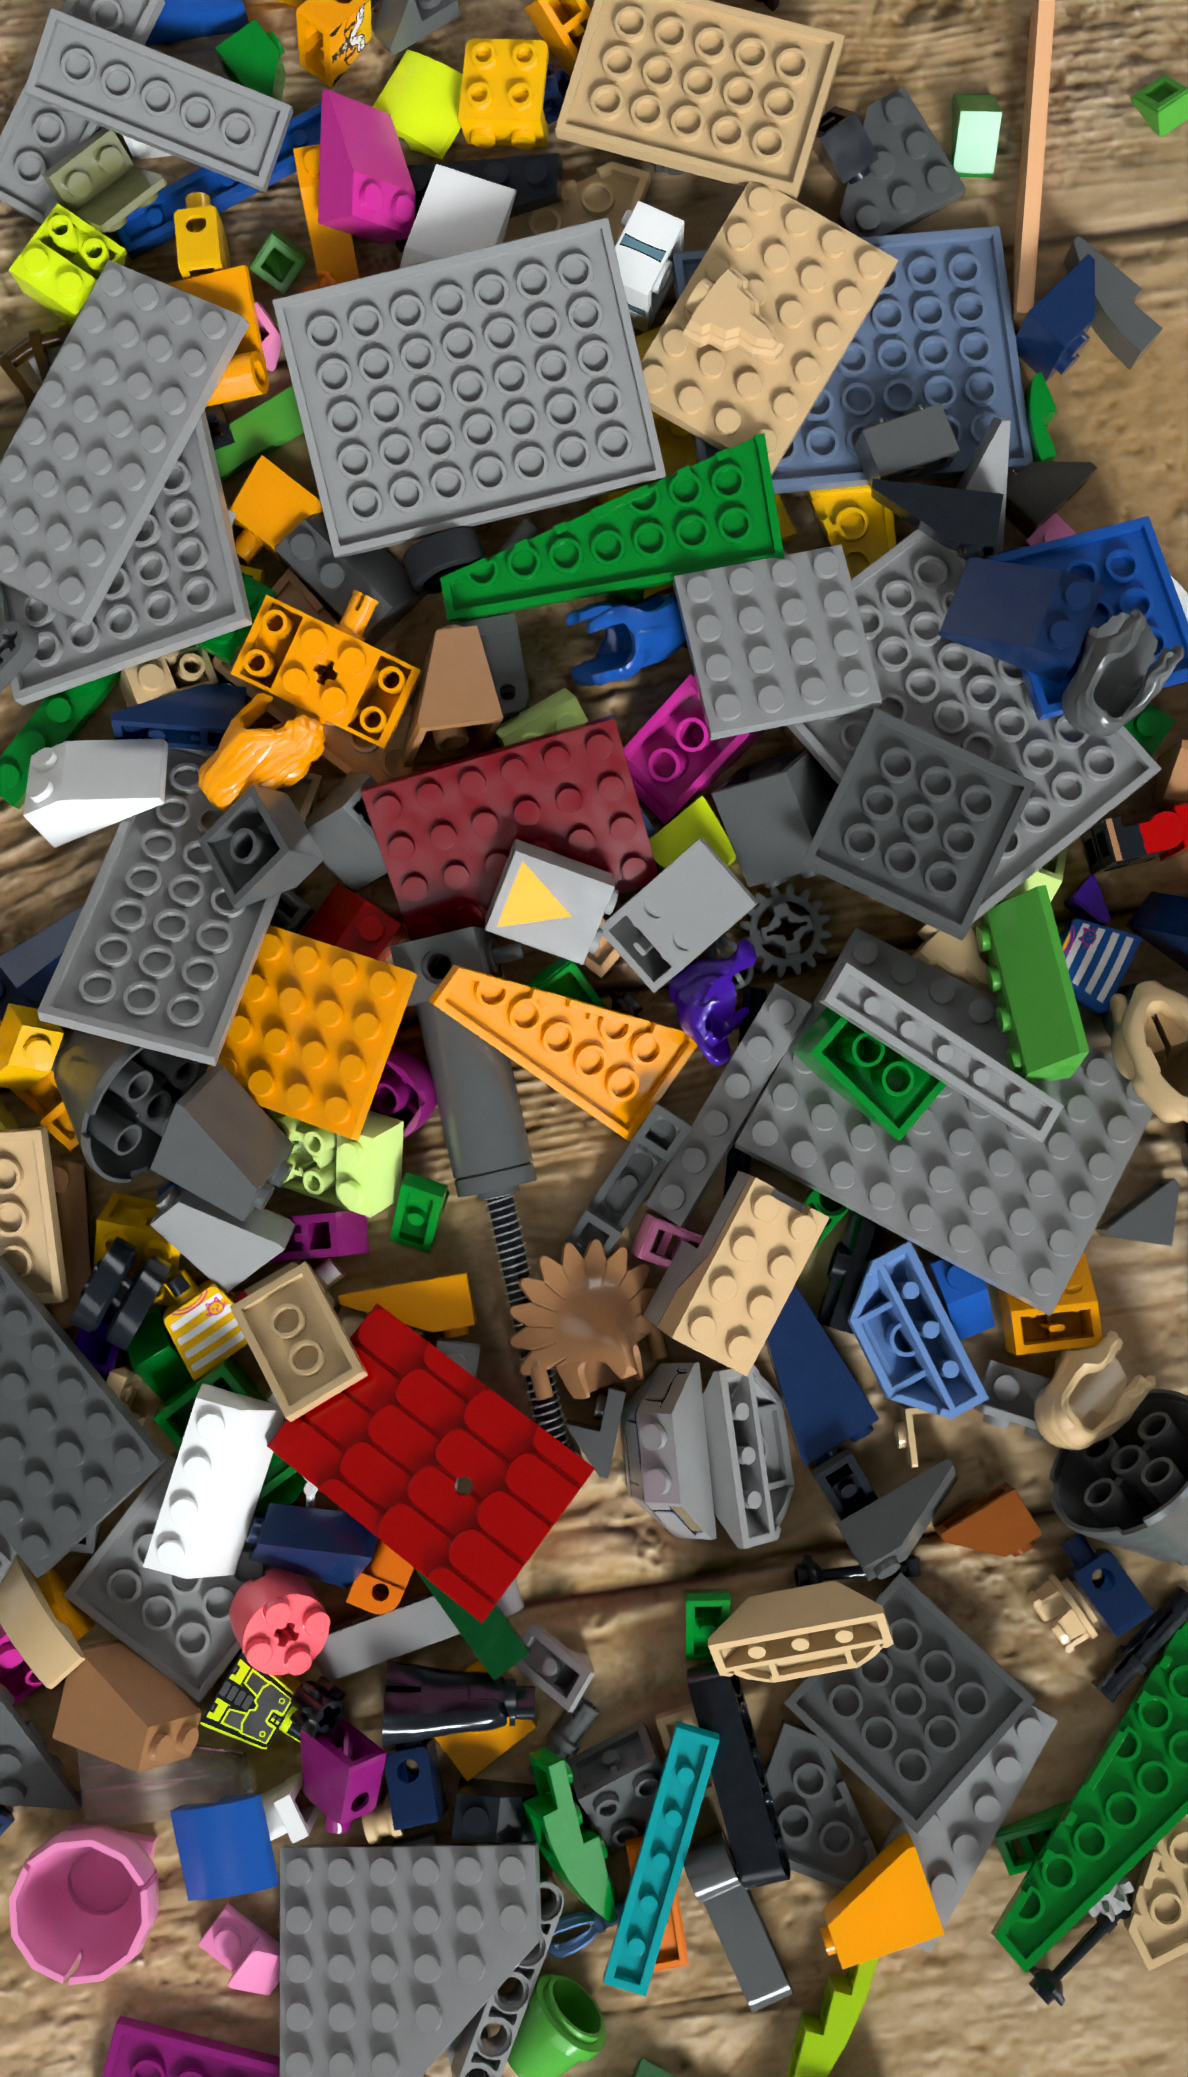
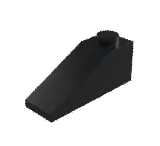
M873 479L871 492L873 499L947 549L959 551V557L969 559V557L984 559L985 554L993 555L1004 494Z
M460 1777L456 1792L452 1839L490 1843L536 1841L523 1802L538 1795L536 1785L476 1778L466 1781L464 1777ZM571 1789L573 1800L579 1806L582 1814V1825L586 1827L587 1814L578 1802L575 1790Z

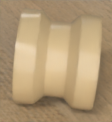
M387 1793L384 1799L377 1800V1805L372 1812L362 1816L363 1828L369 1845L380 1843L381 1839L391 1835L398 1839L406 1835V1829L394 1831L389 1793Z

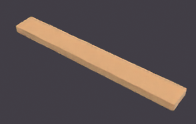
M1037 0L1030 18L1010 295L1015 331L1020 330L1028 311L1034 306L1055 0Z

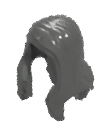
M1133 609L1130 614L1121 612L1111 616L1106 623L1097 628L1092 626L1087 631L1080 648L1081 659L1077 671L1062 694V710L1065 719L1074 729L1084 734L1098 737L1114 734L1124 724L1142 712L1150 701L1160 693L1177 663L1184 658L1183 646L1176 644L1173 649L1164 648L1154 663V653L1157 650L1158 640L1150 626L1146 623L1147 619L1138 609Z

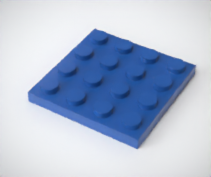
M1149 516L987 558L995 561L1063 570L1103 586L1102 594L1088 630L1092 626L1097 628L1103 625L1111 616L1121 612L1130 614L1133 609L1140 610L1147 619L1146 623L1150 626L1158 640L1157 650L1154 653V663L1166 647L1173 649L1178 644L1183 646L1184 658L1177 663L1163 688L1188 682V622ZM1081 649L1075 664L1060 684L1020 668L1038 721L1064 714L1062 710V694L1077 671L1081 659Z

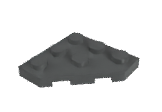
M904 86L868 106L863 127L880 159L870 165L871 172L863 179L854 184L847 183L837 221L839 226L858 237L896 235L964 197L966 187Z
M782 1719L764 1770L786 1846L790 1869L843 1890L878 1854L830 1748L809 1728Z

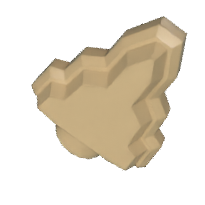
M733 266L727 269L715 283H712L707 278H703L688 298L685 309L692 316L684 328L681 337L701 348L710 344L722 351L738 348L751 357L775 360L784 347L774 325L759 314V300L747 290L748 279Z
M982 917L970 926L963 940H959L928 924L917 932L924 942L916 952L911 954L913 958L919 959L927 965H931L997 999L996 991L990 992L986 981V967L989 966L986 951L981 952L979 950L976 940V927L980 925Z

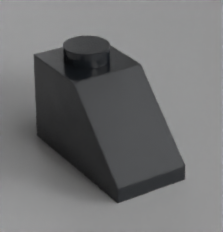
M835 106L823 114L812 150L834 180L843 184L847 181L849 184H854L871 172L870 165L880 158L856 112Z

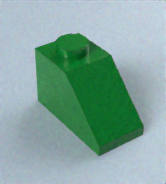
M254 19L215 47L222 70L230 81L282 101L286 77L281 58L285 53L283 46L271 30L265 32Z

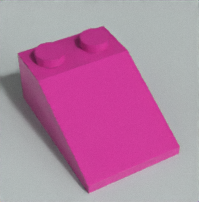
M323 90L318 224L378 244L408 238L415 221L416 192L391 115L331 90Z
M691 673L623 748L636 795L666 825L728 770L765 731L761 730L710 740L695 675Z

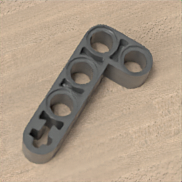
M721 1830L689 1845L684 1862L688 1880L698 1902L705 1905L752 2012L792 1995L791 1983L749 1889L745 1890L740 1881L732 1849L724 1832Z

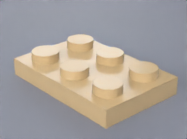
M306 1261L230 1306L285 1418L290 1422L368 1376L312 1267Z

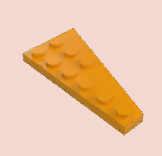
M458 965L452 966L428 1000L629 1142L632 1141L655 1104L662 1098L698 1046L681 1029Z

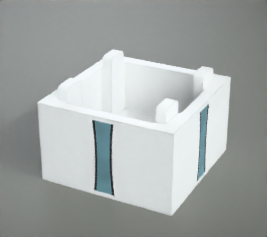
M638 201L634 210H626L621 220V226L624 227V230L615 246L632 326L647 332L650 330L674 282L673 262L671 260L673 253L683 252L684 221Z

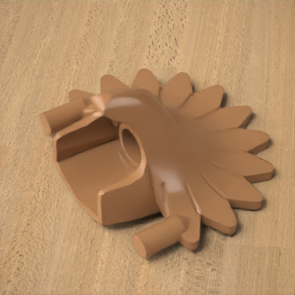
M593 1239L588 1243L582 1257L572 1243H564L562 1245L560 1264L548 1256L538 1257L537 1263L542 1281L530 1278H521L519 1280V1287L529 1302L509 1307L508 1314L525 1327L510 1336L508 1344L511 1347L530 1350L518 1366V1372L521 1375L530 1374L537 1400H544L554 1396L547 1373L549 1368L557 1367L561 1379L574 1399H587L590 1397V1392L629 1379L641 1380L644 1378L638 1341L647 1336L653 1360L669 1356L663 1331L643 1317L657 1288H643L649 1273V1266L647 1264H639L627 1270L628 1252L625 1247L616 1248L605 1258L600 1240Z

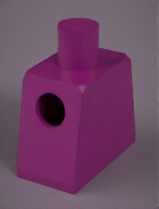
M342 1718L340 1724L334 1730L327 1733L318 1731L315 1738H312L304 1730L300 1731L303 1792L307 1799L325 1813V1829L334 1834L347 1832L351 1828V1820L374 1810L377 1805L386 1761V1751Z

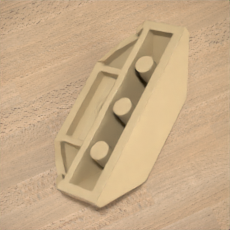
M836 1580L750 1596L708 1638V1648L720 1676L731 1677L732 1675H737L744 1679L769 1683L858 1668L875 1657L882 1648H888L894 1644L883 1606Z

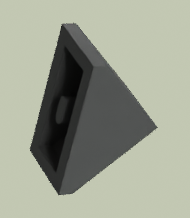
M1162 1178L1095 1230L1100 1236L1172 1246L1180 1185L1175 1178Z

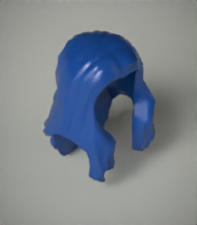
M672 593L656 594L637 605L611 601L595 602L567 614V626L591 619L586 625L587 633L605 629V636L596 653V657L583 661L572 668L571 677L575 685L602 686L611 681L628 680L640 672L641 668L659 663L676 653L686 639L677 599Z

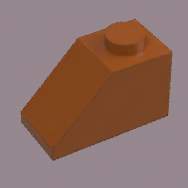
M1007 1482L933 1526L936 1533L946 1543L1002 1557H1007L1010 1554L1016 1557L1026 1553L1034 1547V1539L1042 1535L1017 1491Z

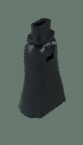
M387 1660L383 1710V1746L415 1742L450 1734L498 1729L507 1724V1717H509V1726H515V1719L535 1720V1686H516V1679H505L502 1676L493 1680L488 1672L451 1671Z

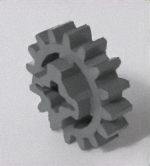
M789 884L784 894H780L777 887L774 886L769 889L770 898L768 899L760 893L755 895L754 898L759 902L757 904L758 907L757 909L753 907L745 914L751 920L750 922H741L739 930L748 933V937L745 938L753 945L757 959L760 958L763 961L761 972L765 973L770 966L776 967L777 977L782 978L786 968H790L796 977L801 974L802 963L810 969L817 965L812 956L813 954L818 956L826 954L827 949L820 944V941L829 940L832 937V933L822 930V926L828 923L831 918L830 915L819 916L817 911L823 904L821 900L813 904L807 901L810 893L809 890L806 889L800 896L794 895L793 885ZM788 904L798 907L806 915L801 917L791 912ZM769 908L771 917L769 926L757 930L760 916ZM780 922H784L787 928H798L790 936L789 941H786L784 935H771L779 928ZM813 932L809 948L801 954L799 941L802 936ZM770 945L779 950L782 958L769 954L763 947Z

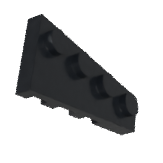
M559 153L407 165L416 192L415 219L436 164L517 190L510 218L561 202L563 161ZM408 238L396 240V247L401 253L404 252Z

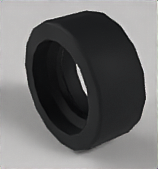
M453 528L430 535L415 543L405 552L402 560L414 591L424 595L441 593V577L486 558L475 530L470 528Z

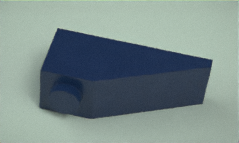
M228 683L217 685L201 684L113 712L111 722L115 740L164 739L168 743L169 748L216 751L231 720L248 704L246 687H237Z

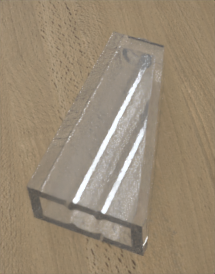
M196 1744L191 1757L136 1773L77 1748L85 1826L107 1824L115 1827L172 1820L170 1811L181 1804L213 1803L227 1795L256 1793V1772L254 1766L248 1767L246 1752Z

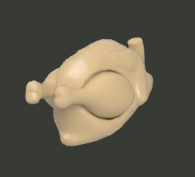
M1155 980L1141 982L1136 985L1129 1005H1127L1124 995L1114 994L1110 999V1009L1114 1024L1111 1051L1117 1070L1124 1077L1132 1080V1088L1135 1093L1163 1122L1177 1123L1184 1120L1188 1123V997L1163 987L1160 982Z

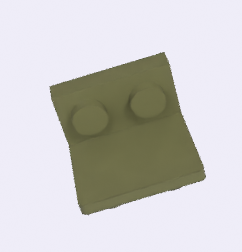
M104 127L42 174L61 206L103 233L114 232L126 224L127 216L138 207H146L153 203L159 196L158 191L167 185L163 175L134 166L116 133Z

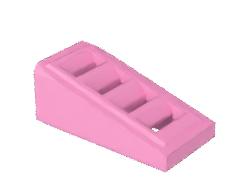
M645 1213L631 1247V1253L640 1259L668 1269L682 1240L687 1243L693 1241L695 1242L694 1246L698 1248L705 1235ZM661 1229L662 1231L658 1238L654 1252L650 1251L656 1238V1235L658 1233V1230ZM674 1234L678 1238L671 1257L668 1258L665 1254Z

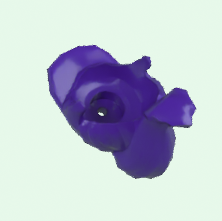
M745 937L737 943V949L732 956L724 959L703 958L692 961L675 975L669 983V996L676 1006L679 1025L684 1033L697 1043L699 1049L709 1062L716 1066L730 1061L731 1048L726 1037L750 1013L748 1007H743L738 1012H734V1007L737 1003V992L735 991V984L731 981L735 974L753 966L757 960L753 945Z

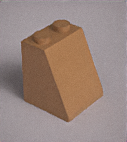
M458 624L447 625L435 631L420 669L422 673L416 686L402 755L403 767L455 761L486 752L503 720V714L478 626L462 627Z
M119 1639L80 1647L86 1659L66 1676L52 1736L53 1739L136 1773L192 1756L199 1738L198 1726L201 1711L172 1680Z

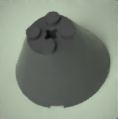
M77 1030L69 1037L63 1047L58 1049L51 1070L54 1072L57 1088L88 1165L104 1179L117 1183H129L133 1181L132 1176L147 1171L151 1175L156 1174L150 1168L175 1104L206 1073L209 1065Z
M1152 1389L1135 1410L1132 1417L1112 1435L1093 1443L1085 1449L1069 1450L1061 1448L1059 1450L1049 1477L1054 1483L1053 1496L1050 1497V1501L1060 1519L1077 1533L1158 1561L1177 1562L1179 1565L1186 1566L1188 1565V1396L1173 1390Z

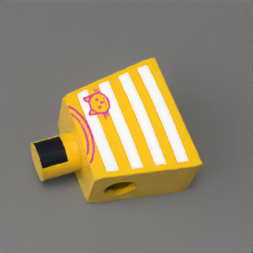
M185 1268L174 1273L163 1283L176 1301L165 1310L163 1321L194 1381L248 1344L230 1309V1306L237 1303V1300L234 1298L236 1294L232 1290L225 1293L210 1279L197 1286Z

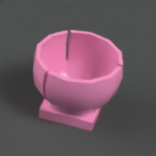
M71 1822L66 1830L31 1852L9 1897L11 1938L32 1969L63 1984L71 1974L77 1961L82 1958L76 1971L69 1977L68 1985L99 1982L109 1977L141 1952L157 1918L159 1908L158 1872L153 1863L157 1841L156 1836L117 1830L107 1824L89 1825Z

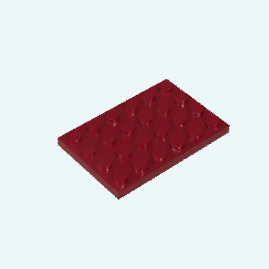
M614 715L361 788V795L411 941L473 926L485 928V915L515 839L612 873L615 884L614 889L618 890L619 893L646 886L659 875Z

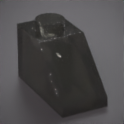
M1031 462L1021 472L1014 468L1007 475L1005 517L1029 538L1089 481L1097 467L1092 462Z

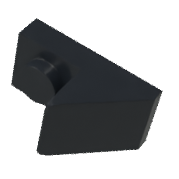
M846 1446L839 1449L836 1454L824 1462L814 1465L809 1469L841 1521L879 1499L852 1452Z

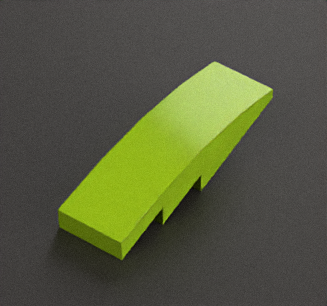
M879 1957L849 1967L846 1977L829 1973L819 2016L801 2012L786 2077H827L845 2048L866 2002Z

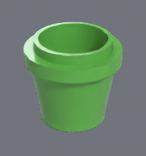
M554 1974L541 1976L536 1981L507 2060L513 2071L519 2077H560L579 2062L592 2060L606 2042L604 2018L595 2000L580 1984L571 1978Z

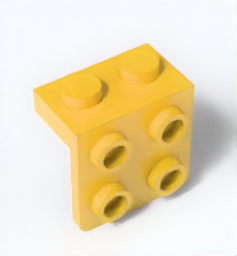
M473 38L466 43L458 119L467 145H474L483 149L492 148L494 145L514 146L521 150L547 147L549 130L543 111L549 50L545 41Z

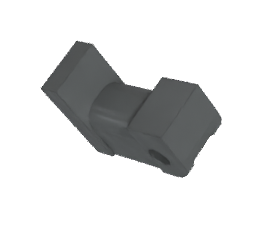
M515 613L454 623L462 627L478 626L503 714L501 723L530 707V696ZM508 694L515 696L511 700L502 699L505 695Z

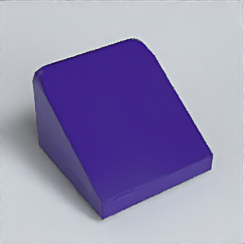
M1093 874L1084 878L1063 902L1064 906L1082 920L1104 926L1111 919Z

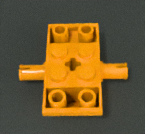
M353 590V595L339 625L334 623L332 627L266 595L230 674L295 705V710L298 711L296 717L305 715L325 725L328 721L386 750L421 676L422 670L364 642L365 638L362 635L379 602L367 595H363V593L357 590ZM333 666V670L338 673L335 681L328 679L325 682L324 673L327 668Z

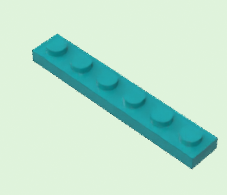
M676 1721L604 1971L603 1984L643 1996L647 1994L720 1741L719 1733Z

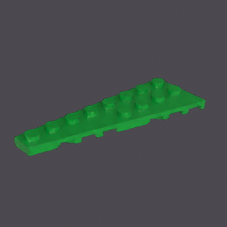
M765 433L754 435L752 439L730 449L725 448L708 459L677 470L675 474L648 486L647 484L591 509L590 512L566 523L564 521L553 526V529L529 540L524 539L505 551L487 559H480L441 577L440 581L447 621L451 623L673 583L674 576L767 558L785 559Z
M1185 1621L1166 1642L990 1932L1025 1973L1188 1814V1621Z

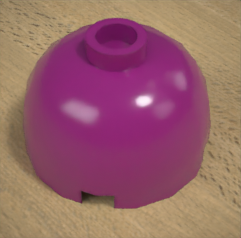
M392 1050L387 1058L369 1110L404 1121L403 1137H407L417 1131L432 1117L437 1100L430 1069L425 1061L414 1054Z

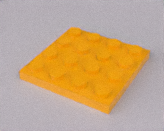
M269 925L217 1062L225 1066L259 1106L358 1141L418 974Z

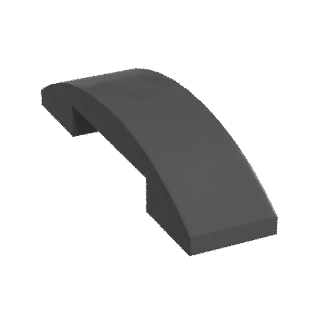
M656 1103L564 1243H572L583 1257L588 1243L593 1239L600 1240L606 1258L693 1126L659 1103Z

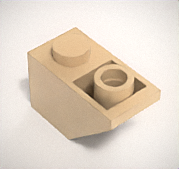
M198 646L178 650L122 670L119 679V686L128 708L201 684L217 685L219 683L207 651Z

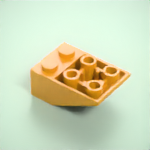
M1085 1251L1054 1312L1050 1316L997 1288L1005 1349L1007 1352L1015 1355L1090 1347L1097 1346L1103 1339L1098 1300Z

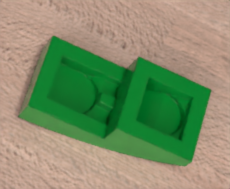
M1042 372L1033 376L1024 394L1034 464L1030 469L1032 475L1047 470L1057 455L1046 428L1055 415L1057 408Z

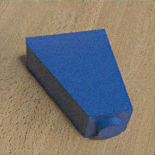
M164 0L166 3L146 45L237 32L249 23L242 0Z

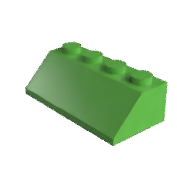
M1042 885L994 906L984 914L980 925L976 927L978 948L981 952L986 951L989 966L986 967L987 985L990 992L996 991L999 1007H996L997 1025L1001 1033L1006 1032L1010 1047L1006 1049L1008 1069L1031 1084L1071 1078L1089 1053L1047 887Z

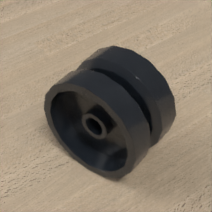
M117 1236L103 1260L99 1259L80 1293L82 1298L70 1323L90 1333L100 1326L109 1310L115 1315L105 1332L106 1341L126 1351L173 1264L153 1254L145 1259L137 1275L134 1276L129 1272L138 1256V1246Z

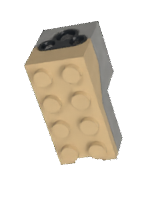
M738 1171L699 1247L697 1248L682 1240L643 1317L672 1339L747 1377L830 1217L796 1201L762 1180Z

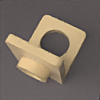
M899 1404L901 1422L894 1423L897 1448H904L905 1461L911 1468L918 1467L912 1415L930 1412Z

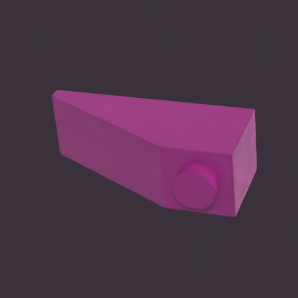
M353 1211L286 1217L295 1224V1227L285 1250L269 1262L368 1253L367 1218L365 1215Z

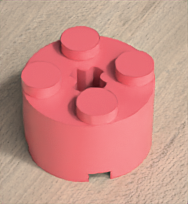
M279 1568L264 1571L266 1576L254 1582L252 1579L248 1580L236 1592L229 1609L232 1630L248 1663L256 1670L269 1675H301L309 1670L312 1660L323 1649L329 1634L330 1618L313 1588L303 1575Z

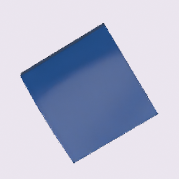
M261 1794L227 1795L217 1802L181 1804L170 1811L188 1901L243 1895L274 1888L280 1884Z

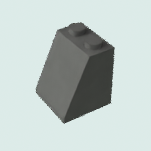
M806 747L744 765L711 793L748 887L764 883L766 888H770L786 882L793 875L802 874L803 878H810L820 874L801 865L829 806L823 767Z
M217 1062L216 1066H212L176 1102L150 1170L244 1222L255 1207L262 1210L266 1206L275 1189L274 1185L280 1188L288 1178L293 1165L287 1161L294 1148V1144L225 1066Z

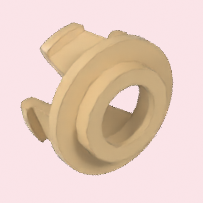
M1052 1573L1047 1577L1048 1581L1035 1592L1031 1590L1027 1594V1598L1031 1601L1033 1608L1042 1621H1049L1059 1616L1051 1624L1050 1628L1062 1648L1067 1653L1075 1650L1074 1646L1089 1637L1093 1640L1098 1636L1092 1626L1098 1619L1070 1580L1065 1578L1060 1582Z

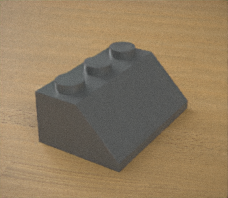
M323 512L304 519L274 548L282 565L286 569L290 568L317 600L339 622L353 595V590H357L363 593V595H367L379 602L362 635L365 638L364 642L371 646H374L427 595L414 591L407 571L384 548L335 558Z

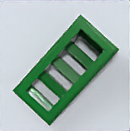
M1071 1800L1047 1808L998 1830L994 1838L1009 1876L1029 1870L1041 1850L1035 1851L1029 1835L1036 1833L1040 1845L1043 1847L1049 1837L1046 1830L1054 1829ZM1013 1839H1020L1026 1855L1018 1858L1012 1843Z

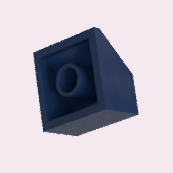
M1090 254L1086 255L1028 311L1016 336L1018 356L1036 374L1042 372L1045 381L1057 371L1061 375L1065 374L1080 357L1078 352L1090 339L1086 333L1095 319V259Z

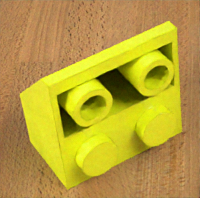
M57 203L8 270L23 293L64 321H68L70 325H74L107 261L110 260L124 266L127 251Z

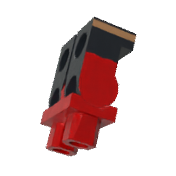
M1187 803L1173 806L1167 811L1160 812L1140 824L1123 827L1120 816L1102 820L1087 830L1080 837L1090 874L1095 875L1145 863L1155 859L1157 856L1160 857V861H1164L1187 851Z

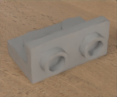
M986 1359L980 1381L989 1399L973 1408L984 1414L982 1421L1004 1429H1008L1010 1422L1025 1426V1435L1047 1442L1037 1430L1034 1410L1035 1401L1051 1382L1052 1378Z

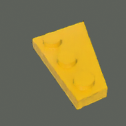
M869 485L805 491L829 546L842 544L851 580L896 546L894 514L871 497L872 491Z

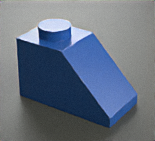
M939 1256L922 1262L959 1340L995 1327L988 1289L984 1280Z

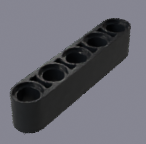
M714 1662L688 1668L687 1683L699 1728L719 1733L720 1741L711 1768V1774L740 1881L745 1890L790 1880V1862L739 1676H720Z

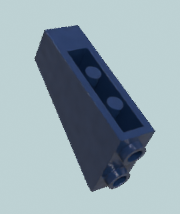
M794 1285L765 1342L796 1451L805 1465L811 1462L818 1465L836 1454L837 1450L835 1447L850 1438L853 1443L869 1435L874 1430L871 1424L879 1420V1417L800 1291Z

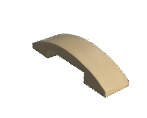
M17 1554L0 1585V1624L34 1674L46 1688L53 1689L86 1658L69 1626L56 1620L28 1566Z

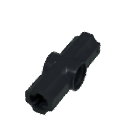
M853 1210L850 1211L842 1240L837 1242L827 1272L829 1282L817 1317L820 1324L853 1334V1331L847 1321L869 1262L880 1256L878 1251L886 1231L885 1227Z

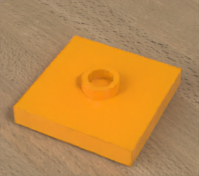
M478 1658L462 1670L466 1672H487ZM507 1717V1724L498 1729L457 1733L434 1738L466 1781H469L535 1729L537 1722L535 1720L515 1719V1726H509V1717Z

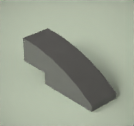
M1078 235L1064 259L1067 274L1086 255L1090 254L1095 259V319L1091 326L1107 348L1130 370L1152 346L1163 328L1134 304L1142 289Z

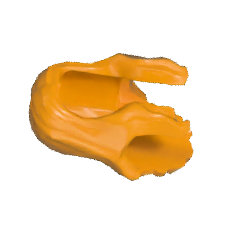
M257 694L231 720L218 749L201 765L198 770V787L207 796L208 801L223 813L252 784L272 790L292 787L307 774L312 761L318 760L324 752V742L326 739L322 724L316 719L301 715L294 720H288L285 724L274 725L271 729H248L254 721L265 713L269 703L273 700V696L268 694Z

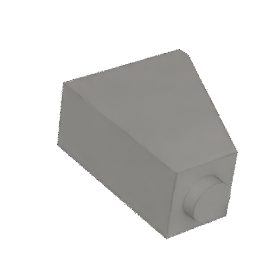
M174 1186L169 1187L156 1201L155 1206L159 1209L150 1223V1226L225 1293H228L285 1250L295 1227V1224L290 1219L264 1208L259 1210L256 1207L243 1222L182 1187L177 1189Z

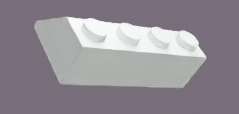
M202 1383L191 1412L143 1567L185 1579L235 1574L273 1455V1451L267 1445L281 1428L285 1417L279 1405Z

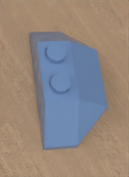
M906 1241L871 1260L847 1321L885 1397L949 1419H953L988 1400L989 1397L911 1242Z

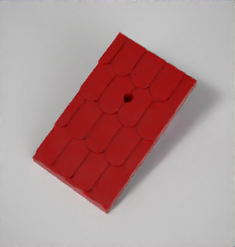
M376 1303L349 1338L368 1376L294 1421L286 1420L267 1447L424 1575L426 1579L479 1622L483 1623L595 1468ZM460 1477H468L472 1481V1487L467 1493H459L455 1489L456 1480Z

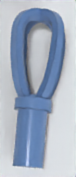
M625 1901L615 1904L618 1919L612 1923L595 1911H592V1913L577 1912L561 1916L554 1935L581 1925H593L584 1932L562 1943L553 1944L551 1941L548 1953L555 1958H565L587 1946L599 1933L606 1932L607 1928L618 1924Z

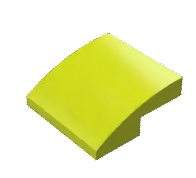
M407 49L374 103L373 108L391 115L397 136L404 138L411 150L442 160L461 129L458 113L463 74L439 61Z

